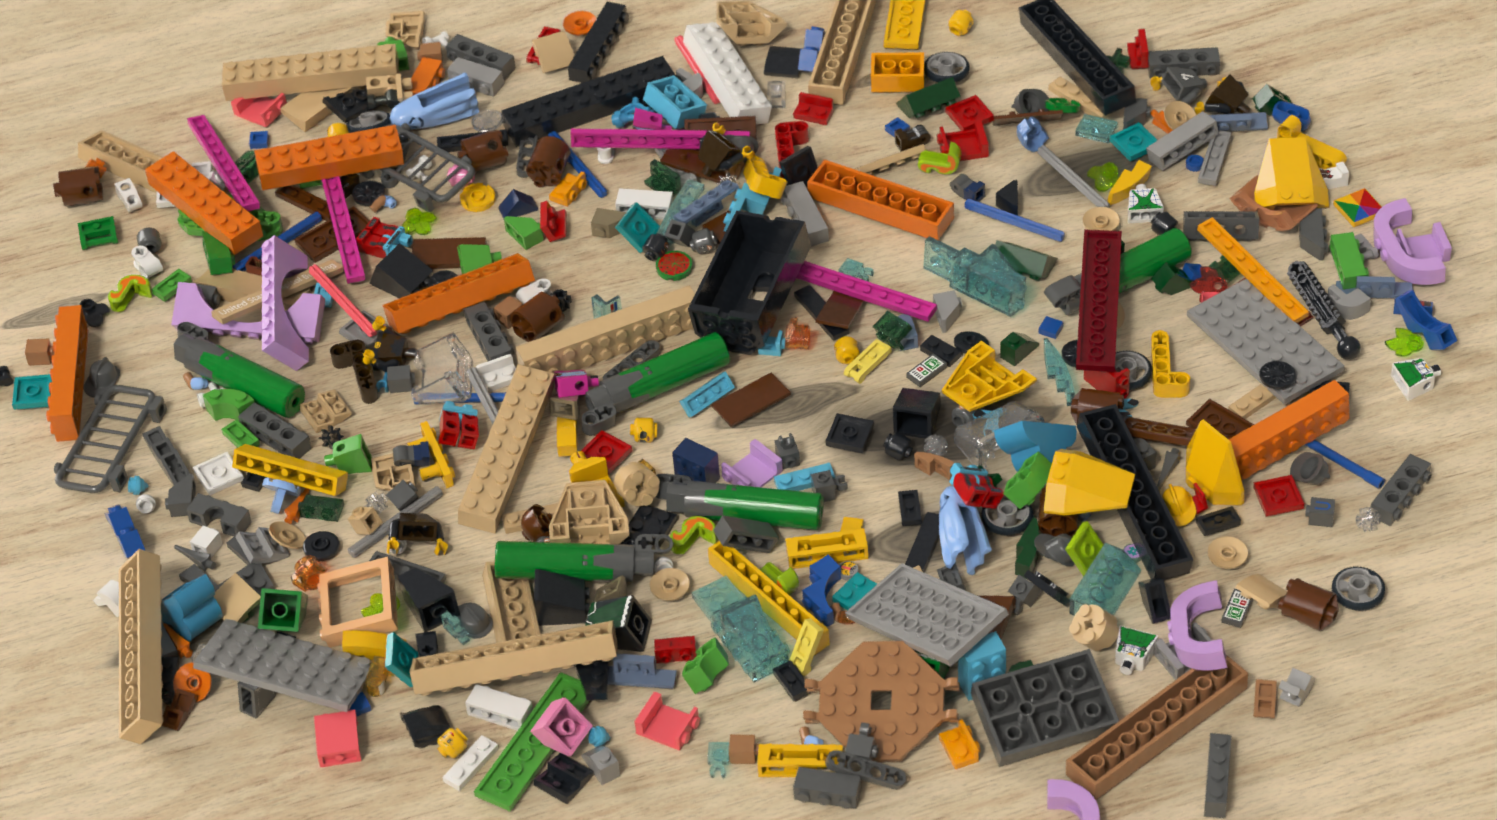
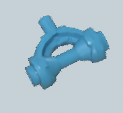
M633 97L632 103L614 112L612 123L617 128H622L625 124L634 120L633 113H635V108L654 112V110L639 103L638 97Z

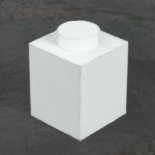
M202 526L190 541L192 550L211 554V558L223 545L220 533L216 529Z

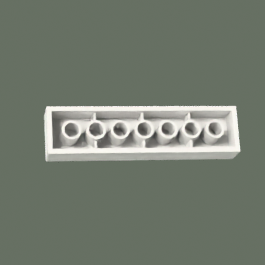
M716 22L686 25L683 43L729 117L756 116V125L768 123L772 106L723 29Z

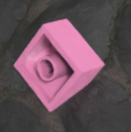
M564 697L551 702L530 732L544 746L567 756H572L593 725Z

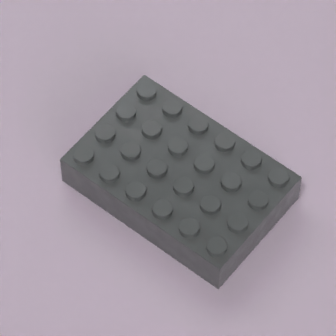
M1090 649L972 683L970 694L999 767L1095 739L1119 722Z

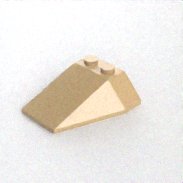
M717 1L716 23L739 46L770 43L787 27V22L782 17L751 1Z
M606 480L566 483L549 525L550 542L620 544L629 536L628 518Z

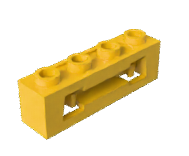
M864 528L785 539L789 568L792 567L793 569L809 567L827 555L837 563L868 559V545ZM855 550L857 553L854 555L844 556L843 552L846 551V554H849L850 551ZM809 556H812V560L799 562V558L801 557L809 559Z
M759 744L758 776L796 777L798 767L817 770V767L824 769L828 754L834 750L843 752V745ZM836 757L832 759L834 764L837 765L839 763ZM777 767L780 769L784 767V771L770 770V768Z

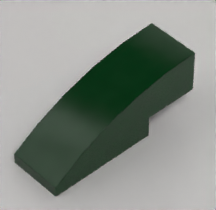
M1036 518L1032 519L1016 545L1015 575L1024 577L1027 570L1031 572L1035 570L1039 553L1034 545V540L1039 535Z

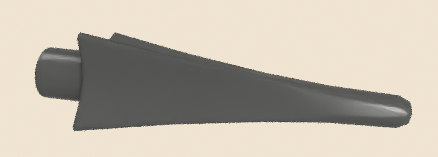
M1172 448L1171 452L1166 451L1157 484L1159 491L1170 473L1179 463V450L1177 448Z
M179 545L174 546L177 551L188 557L204 572L207 568L213 570L216 567V563L211 561V554L190 550Z

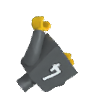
M1167 67L1166 71L1161 74V77L1154 76L1150 80L1153 90H1159L1162 82L1176 101H1182L1188 105L1201 95L1202 89H1205L1207 86L1206 79H1200L1192 69Z

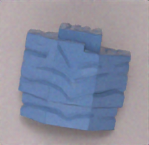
M1030 117L1028 120L1024 119L1017 126V137L1021 145L1031 152L1038 151V147L1044 145L1049 138L1035 117Z

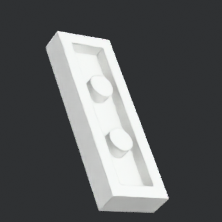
M481 735L443 776V782L461 791L499 750L498 744Z

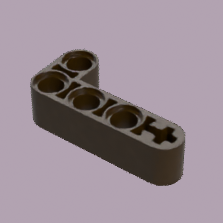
M357 339L333 345L330 348L333 366L338 369L353 366L362 401L366 404L376 402L378 400V392L371 364L363 363V353L366 350L364 341Z

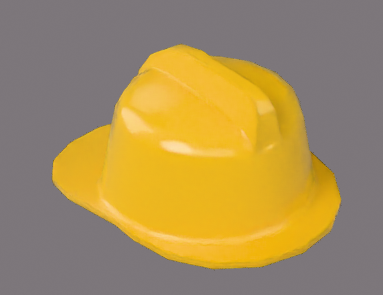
M1169 484V488L1163 492L1162 498L1176 526H1185L1196 515V507L1192 496L1183 487Z

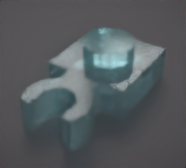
M849 258L839 268L840 273L858 277L868 282V275H874L872 268H864L863 263Z
M448 611L441 615L443 628L452 637L458 639L462 645L470 641L467 637L469 633L461 627L458 617L452 616Z
M709 742L707 762L708 765H712L709 769L710 776L714 778V773L721 771L722 778H725L726 771L723 765H729V742Z

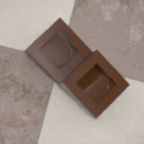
M177 688L171 706H166L162 726L179 731L191 713L198 696Z

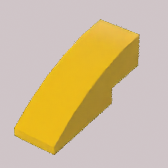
M1139 160L1132 171L1124 169L1109 192L1107 202L1113 205L1128 198L1130 190L1136 189L1137 185L1144 184L1147 181L1152 166Z
M557 417L558 457L571 456L575 452L578 455L577 420Z
M343 630V652L356 656L364 655L365 658L370 660L386 659L388 634L372 631Z

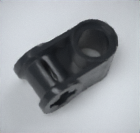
M436 631L415 634L420 657L438 654Z

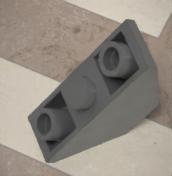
M1317 208L1302 219L1299 228L1300 248L1319 261H1323L1324 253L1328 252V242H1324L1327 238V229H1323L1326 225V216H1322V208Z

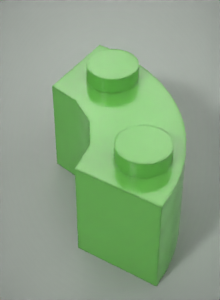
M213 389L203 394L206 410L215 421L225 418L237 419L239 421L238 416L255 403L250 395L235 389Z
M1039 451L1024 460L1019 471L1007 481L1003 494L1019 509L1025 505L1032 504L1036 498L1035 496L1047 483L1052 463Z
M716 637L701 646L696 651L697 656L692 661H687L684 666L682 676L695 694L700 691H706L713 684L716 675L729 665L728 654Z

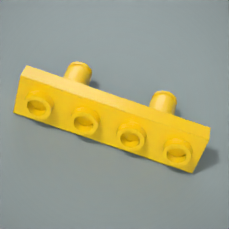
M427 421L422 422L420 426L423 438L407 443V446L420 445V442L428 441L429 452L435 464L419 469L421 479L424 481L439 476L442 478L446 489L453 487L452 478H455V473L452 466L448 467L446 453L442 454V445L435 439L437 438L434 427L430 428Z

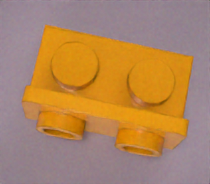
M581 171L578 176L567 173L549 194V200L568 207L587 186L585 172Z
M963 719L959 720L957 728L939 733V740L955 770L979 762L978 753L981 752L977 740H973L971 728L969 725H965Z

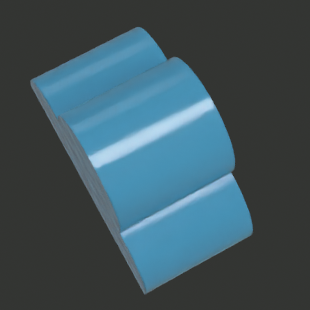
M1020 421L994 430V435L1001 450L1011 455L1013 466L1018 472L1024 460L1038 451L1052 463L1055 451L1066 449L1074 444L1077 431L1074 425Z
M206 574L181 585L162 599V621L170 624L176 633L187 641H191L223 617L222 610L214 598V587Z

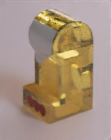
M374 656L367 673L365 683L368 694L372 697L381 696L385 692L387 677L394 676L385 667L386 657Z

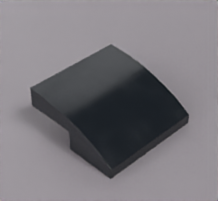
M770 46L765 62L764 75L799 78L800 48Z
M559 753L548 762L547 769L534 779V786L567 804L587 784L594 771Z

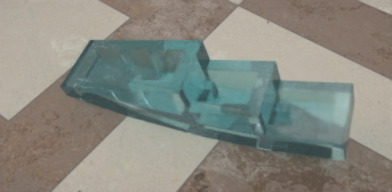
M690 179L687 180L671 204L657 233L665 235L671 219L675 220L673 216L699 198L705 190L704 184ZM668 239V243L671 246L673 242Z
M1044 338L1047 379H1055L1057 393L1065 392L1066 404L1071 406L1072 399L1075 396L1071 376L1058 350L1048 338Z

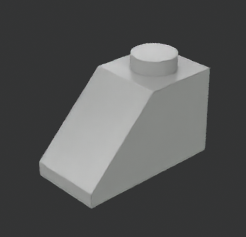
M955 290L933 294V303L937 304L935 314L942 333H946L958 319L959 308H962L961 298L957 297Z
M598 746L581 755L588 767L594 771L593 774L601 785L620 777L618 760L608 747Z

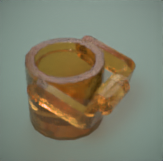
M792 317L789 324L786 325V349L809 350L810 325H798L799 319Z
M305 556L295 564V573L291 576L292 584L304 592L318 589L317 583H320L319 574L326 573L327 568L315 556Z

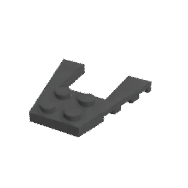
M236 536L227 541V547L247 564L237 574L260 596L261 588L274 589V585L262 564L249 562ZM193 564L180 573L179 577L181 581L189 582L205 573L196 564ZM208 576V578L210 579V581H211V583H212V585H213V587H214L215 592L228 580V579H226L224 582H222L221 584L217 585V584Z

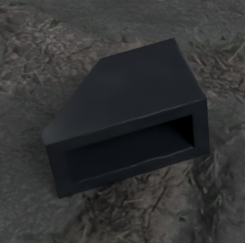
M1157 577L1138 582L1142 602L1151 622L1157 623L1171 619L1164 579Z

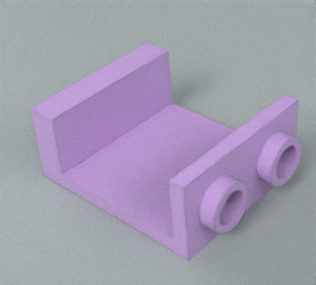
M1440 222L1433 223L1432 234L1409 238L1404 237L1401 228L1397 229L1396 238L1408 256L1416 259L1439 256L1442 262L1450 261L1452 247Z
M756 439L750 442V453L735 465L730 467L725 462L721 464L723 479L733 485L763 487L774 476L783 472L782 459Z

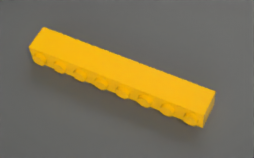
M720 541L708 548L709 564L796 640L805 619L811 618L824 629L814 656L830 645L829 629L735 548L722 546Z

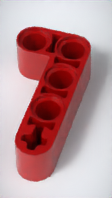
M783 122L775 126L776 149L780 169L779 162L794 154V145H803L809 141V127L806 122ZM781 171L780 177L784 178L783 173Z

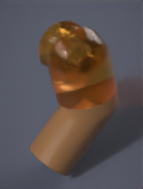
M833 603L830 606L837 623H855L846 616V611L842 610L839 603Z

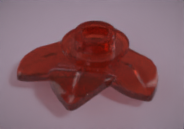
M1207 266L1200 268L1202 278H1198L1190 283L1191 289L1200 294L1199 302H1201V292L1220 293L1227 289L1226 280L1219 277L1215 269ZM1216 284L1222 286L1220 289H1215Z

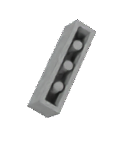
M1202 111L1148 146L1149 161L1163 171L1217 136L1219 133L1216 120Z
M804 182L786 186L781 201L783 205L787 206L789 217H793V220L805 221L811 246L828 242V227Z

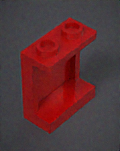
M982 120L974 121V129L945 133L943 126L939 127L937 143L938 145L941 144L940 153L948 154L950 143L953 142L961 149L960 161L989 157V144Z
M1128 368L1120 372L1116 370L1115 372L1084 370V380L1096 390L1120 392L1124 399L1129 395L1130 370Z

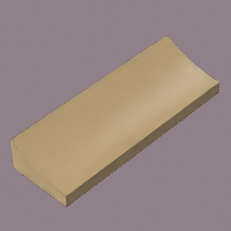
M367 86L303 92L281 107V113L301 130L307 132L332 113L322 103L323 97L329 96L332 98L342 92L348 94L352 93L354 89L359 88L363 90Z
M103 130L78 142L79 159L89 162L90 159L96 160V158L104 161V167L107 168L106 171L124 179L130 178L133 183L157 193L149 185L145 169L163 157Z
M208 269L201 277L193 281L196 284L215 286L221 300L234 302L262 290V276L232 269V273L210 275ZM308 287L283 298L282 302L285 311L295 304L302 293L310 294V288Z
M485 562L482 577L493 621L496 643L539 635L540 630L528 579H497L494 571L495 562Z

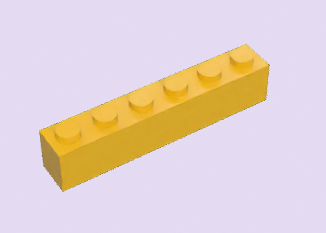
M248 444L234 449L232 468L275 480H283L333 496H337L346 490L348 472Z

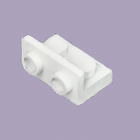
M508 354L476 366V369L488 392H492L510 385L516 367L513 363L512 355Z

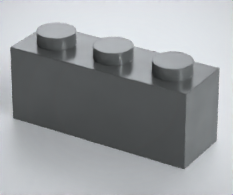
M723 515L713 530L722 546L766 553L771 552L779 539L770 523Z
M798 767L793 786L794 800L856 809L861 792V776Z

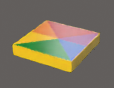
M1365 188L1336 199L1333 203L1353 228L1373 220L1376 213L1382 208Z

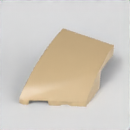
M424 11L390 13V21H386V37H394L395 40H402L405 45L420 49L424 31Z
M393 453L371 458L376 489L391 491L402 480L407 484L411 482L416 487L411 464L395 466Z

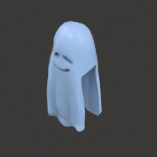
M462 73L417 93L396 105L390 113L391 124L401 126L403 123H406L411 130L431 128L478 114L480 111L474 88L470 89L467 73Z
M954 486L945 488L940 495L939 537L943 560L946 567L951 569L956 562L958 553L963 552L967 574L974 575L975 567L984 564V556L992 548L977 507L966 506Z

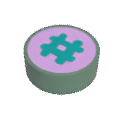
M1128 544L1124 547L1123 558L1129 563L1141 561L1134 544Z

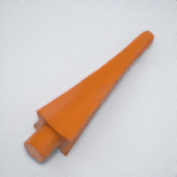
M1156 109L1150 112V115L1154 118L1152 124L1167 134L1173 131L1165 121L1163 110L1159 113Z
M305 488L300 496L284 510L287 515L284 519L286 523L291 524L293 520L299 521L302 508L311 489Z
M163 623L180 658L183 656L190 658L193 655V651L190 649V642L182 638L166 623Z

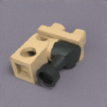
M401 73L395 74L396 76L366 77L369 109L376 108V105L387 104L389 108L393 109L402 101L413 96L412 91L403 92V90L412 89L411 78H401Z

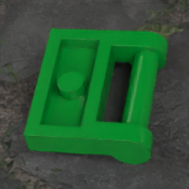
M113 216L78 223L82 250H88V247L108 243H118ZM110 234H111V236H106V237L91 239V238H95V237H100V236H105V235H110Z

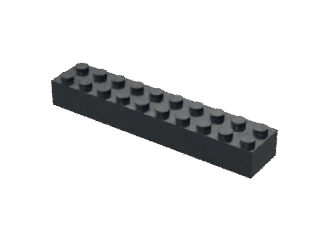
M1035 0L1019 7L1021 25L1105 116L1136 103L1135 86L1054 0Z
M660 56L501 110L503 126L507 129V133L514 145L519 147L521 140L534 139L535 136L539 140L542 137L548 136L553 131L560 133L612 115L615 111L621 110L624 106L632 103L633 97H638L639 101L643 100L648 82L676 75L665 58Z
M1114 404L1080 413L1077 429L1090 455L1135 474L1127 508L1117 509L1150 579L1158 577L1166 580L1189 574L1193 558L1117 405Z

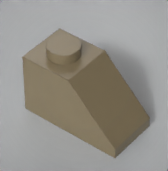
M597 208L591 221L592 236L612 238L621 234L615 227L626 212Z

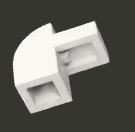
M110 580L97 592L98 596L93 601L97 606L107 605L114 615L119 617V582Z

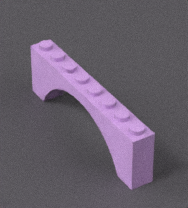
M274 235L262 245V351L297 371L309 362V348L295 332L286 315L281 289L284 278H290L308 269V256Z
M178 282L171 323L176 329L178 324L190 322L205 329L207 332H212L216 336L230 334V336L241 338V335L248 336L251 339L262 337V321L248 323L232 320L222 325L212 317L211 311L213 309L206 301L201 287L196 283ZM302 293L295 304L285 311L295 332L305 344H313V342H319L326 300L320 294Z

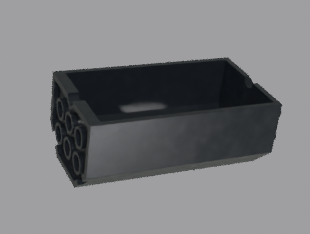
M743 211L735 212L688 307L693 329L697 336L702 338L716 332L724 339L728 351L751 355L757 348H762L765 345L811 248L805 221L775 217L774 220H770L764 214ZM764 275H772L774 277L763 301L749 299L760 277Z

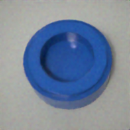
M1200 155L1188 156L1186 158V168L1193 172L1200 171L1204 161L1203 157Z

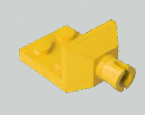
M578 451L580 456L578 458L576 452L573 453L570 457V461L573 464L569 470L570 483L606 480L621 508L624 507V500L617 493L616 487L608 476L605 457L586 458L583 451Z

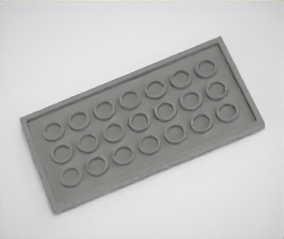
M1247 279L1187 310V317L1263 386L1265 385L1260 380L1259 371L1265 363L1282 361L1291 365L1296 374L1295 381L1291 386L1284 389H1273L1265 386L1283 404L1290 402L1311 388H1315L1322 382L1344 371V365L1269 301Z
M903 563L845 612L849 620L895 641H903L910 648L949 666L956 663L1009 615L1007 609Z
M229 619L224 620L193 663L194 669L344 712H348L377 666V661L341 652L330 647L320 646L270 630L258 629L253 625H246Z

